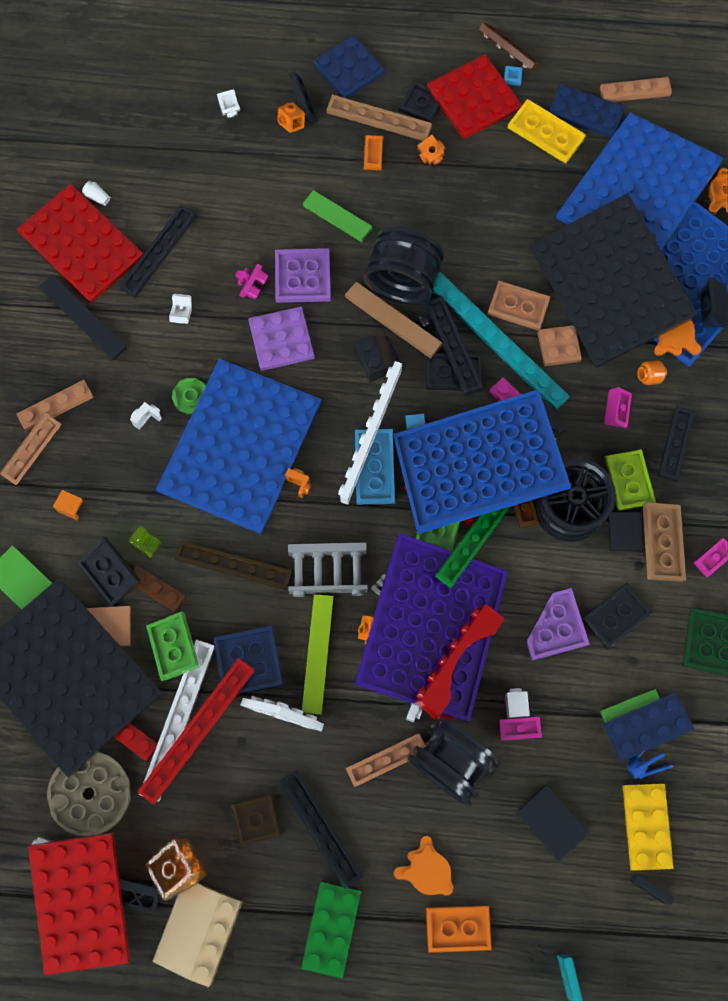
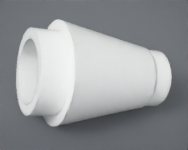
M88 181L83 187L82 193L85 194V197L104 206L109 202L110 196L96 182Z

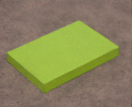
M642 449L604 457L608 475L615 486V502L618 511L643 507V504L646 502L656 503Z

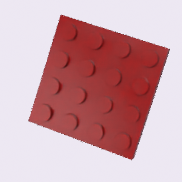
M486 54L427 83L431 94L436 101H439L440 107L463 140L515 114L523 106Z

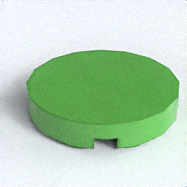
M186 378L179 381L172 391V400L175 407L183 413L193 414L206 384L196 378Z

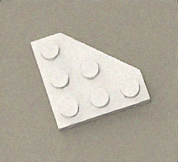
M252 696L251 699L243 698L240 706L298 724L308 729L321 732L324 724L316 721V716L310 714L304 716L302 715L303 711L296 708H291L290 710L288 708L289 705L281 702L276 704V702L264 699L263 701V699Z

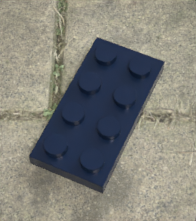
M560 84L549 112L564 122L612 138L625 106Z
M677 692L603 724L620 762L694 730Z

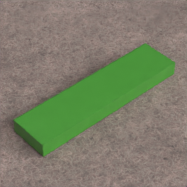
M314 190L303 203V207L360 242H363L372 230L371 225Z

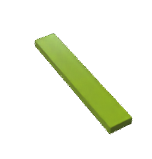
M314 594L302 711L307 714L322 715L334 596Z

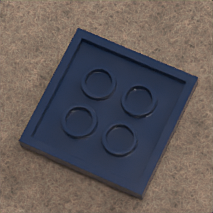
M354 34L313 60L314 67L342 98L346 99L385 74L384 67Z
M272 626L213 638L221 681L238 658L255 670L238 694L283 685Z

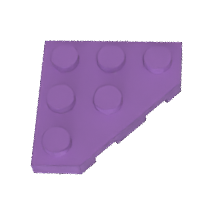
M572 588L555 592L548 600L526 641L532 661L590 645Z

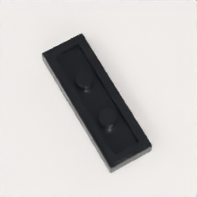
M293 71L289 73V77L301 110L305 112V119L314 124L317 122V118L304 82Z

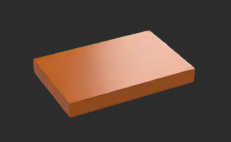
M489 905L426 908L428 952L492 950Z

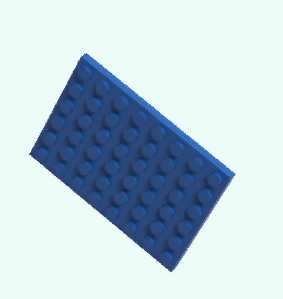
M630 112L557 213L556 219L568 225L629 193L650 232L656 235L655 241L662 251L722 163L723 157Z
M694 202L662 249V253L698 314V317L692 319L695 328V340L701 346V352L698 355H693L683 348L682 353L679 356H675L688 367L693 364L723 329L702 328L699 293L709 278H714L726 285L728 293V226L696 202Z
M219 359L156 491L262 535L286 482L285 474L288 468H292L322 400Z
M539 389L393 434L418 534L571 488Z

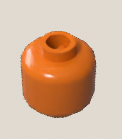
M646 361L639 367L637 375L644 385H656L664 381L667 369L661 361Z

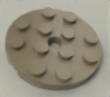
M99 752L70 778L58 767L50 779L47 790L50 813L55 822L67 832L79 836L99 835L113 828L126 813L131 797L130 781L124 768L112 757ZM87 788L94 790V797L90 800L84 797V791Z

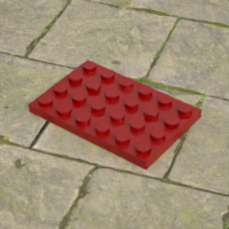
M69 184L17 228L18 233L90 303L136 265L143 256V253L72 184Z
M113 833L28 846L44 974L49 975L129 963L130 956Z

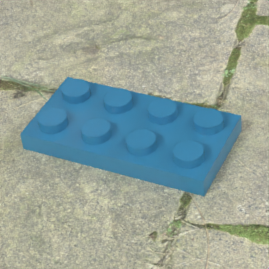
M378 429L356 484L357 505L395 504L393 429ZM355 430V451L360 449L361 444H359L361 435L362 433L366 434L367 430Z

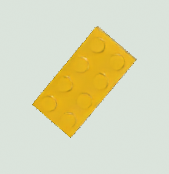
M528 99L508 124L510 130L565 164L586 137V134Z
M665 784L623 785L630 870L674 869Z

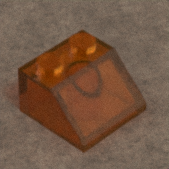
M173 839L145 864L163 900H168L194 887L207 875L188 839Z

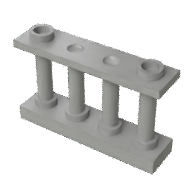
M366 543L288 544L289 556H293V559H295V586L288 587L289 594H293V597L325 593H352L353 596L364 595L363 593H367V585H361V557L366 555ZM343 555H351L353 557V585H342L341 558ZM304 556H312L314 558V586H303L302 559ZM324 556H331L333 558L334 586H322V558Z

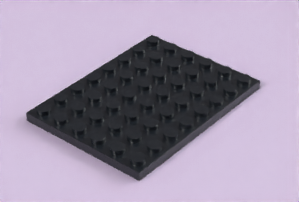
M629 193L530 244L536 259L570 322L574 326L595 368L698 317L696 310Z
M60 578L0 628V700L68 778L76 773L163 694Z

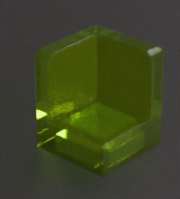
M139 526L129 539V543L149 558H151L161 544L158 539L150 535L142 526Z

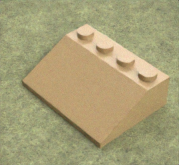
M185 878L153 962L191 981L210 987L243 900Z

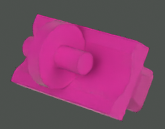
M257 264L250 276L248 275L250 272L248 268H245L244 271H237L236 277L239 279L237 284L242 286L243 282H245L239 294L240 297L248 296L254 300L257 298L260 289L252 284L256 281L263 286L268 278V275L261 270V265Z

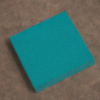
M564 953L557 955L567 999L569 1001H583L573 959Z

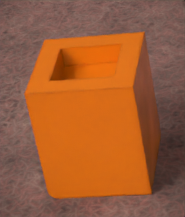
M62 490L53 507L57 512L78 520L79 516L76 513L83 500Z

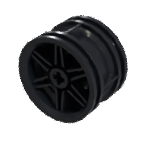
M401 227L383 229L377 235L364 273V281L375 293L391 301L407 305L424 304L431 298L441 263L444 259L443 249L433 239L418 231Z
M570 458L563 460V464L568 478L573 480V484L570 482L571 488L558 492L559 495L553 496V494L534 499V506L539 524L544 531L556 539L575 542L587 539L596 533L611 514L615 505L616 494L611 477L601 466L587 459ZM588 484L592 488L585 490L584 487ZM591 503H595L597 507L594 508V506ZM560 509L563 515H559L557 510ZM580 515L583 520L577 521L575 517Z
M438 716L435 719L437 725L431 724L429 727L433 733L432 737L423 748L415 746L413 748L415 754H409L407 759L436 786L458 802L470 807L472 805L470 799H476L479 795L475 790L477 784L484 775L492 777L495 774L493 768L498 769L501 763L491 751L465 730L450 720Z

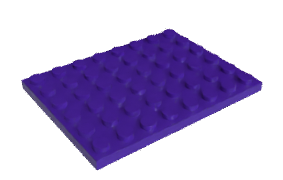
M399 533L395 541L354 685L416 705L415 702L418 699L416 694L423 686L426 687L429 683L427 678L433 670L437 671L440 666L438 662L442 656L450 652L451 648L449 646L455 638L458 639L462 634L460 632L462 626L466 622L469 623L473 617L470 615L477 606L481 607L487 604L498 612L508 571L472 559L455 584L449 588L436 578L435 575L452 551ZM491 636L475 641L459 657L451 677V700L442 714L464 722H470Z

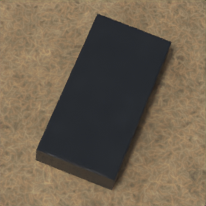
M633 874L630 880L631 883L663 904L672 905L675 900L673 897L643 877Z

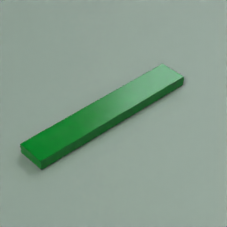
M510 507L480 515L435 577L451 588Z

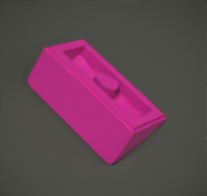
M619 387L609 390L604 424L627 428L632 393Z

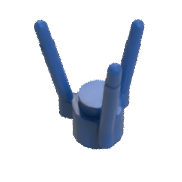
M644 752L628 759L630 763L626 765L633 778H640V780L648 775L673 767L672 764L646 771L648 770L647 766L664 757L665 753H661L646 762L642 758L638 760Z

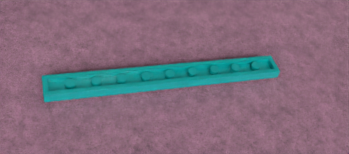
M441 272L438 273L432 292L438 298L443 296L446 305L533 390L539 389L541 397L547 400L555 411L563 405L570 396Z

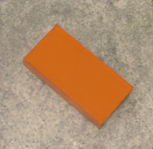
M366 135L364 170H381L383 136Z

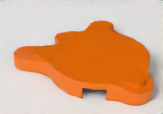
M726 168L718 171L717 176L708 188L711 204L707 211L712 215H715L722 207L728 213V169Z
M692 320L659 336L658 345L655 347L654 353L657 356H662L666 352H670L675 356H679L684 348L691 354L698 355L702 348L695 340V328Z
M429 836L422 837L419 849L410 851L407 855L411 861L410 866L397 867L394 870V876L397 879L410 881L417 890L426 895H450L453 892L450 865L442 855L435 851L432 839Z

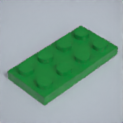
M320 882L301 969L343 978L361 891L351 888L344 890L342 886Z

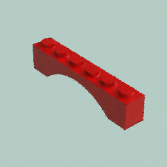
M487 604L481 607L477 606L470 615L473 617L469 623L466 622L460 630L462 634L458 639L455 638L449 646L451 648L450 652L442 656L438 662L440 666L437 671L433 670L427 678L429 683L426 687L423 686L416 694L418 699L415 704L433 718L440 716L451 700V677L459 657L475 641L494 635L505 619Z

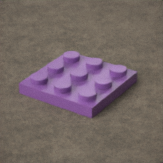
M329 248L275 250L276 303L331 301Z
M302 306L248 318L261 371L315 359Z

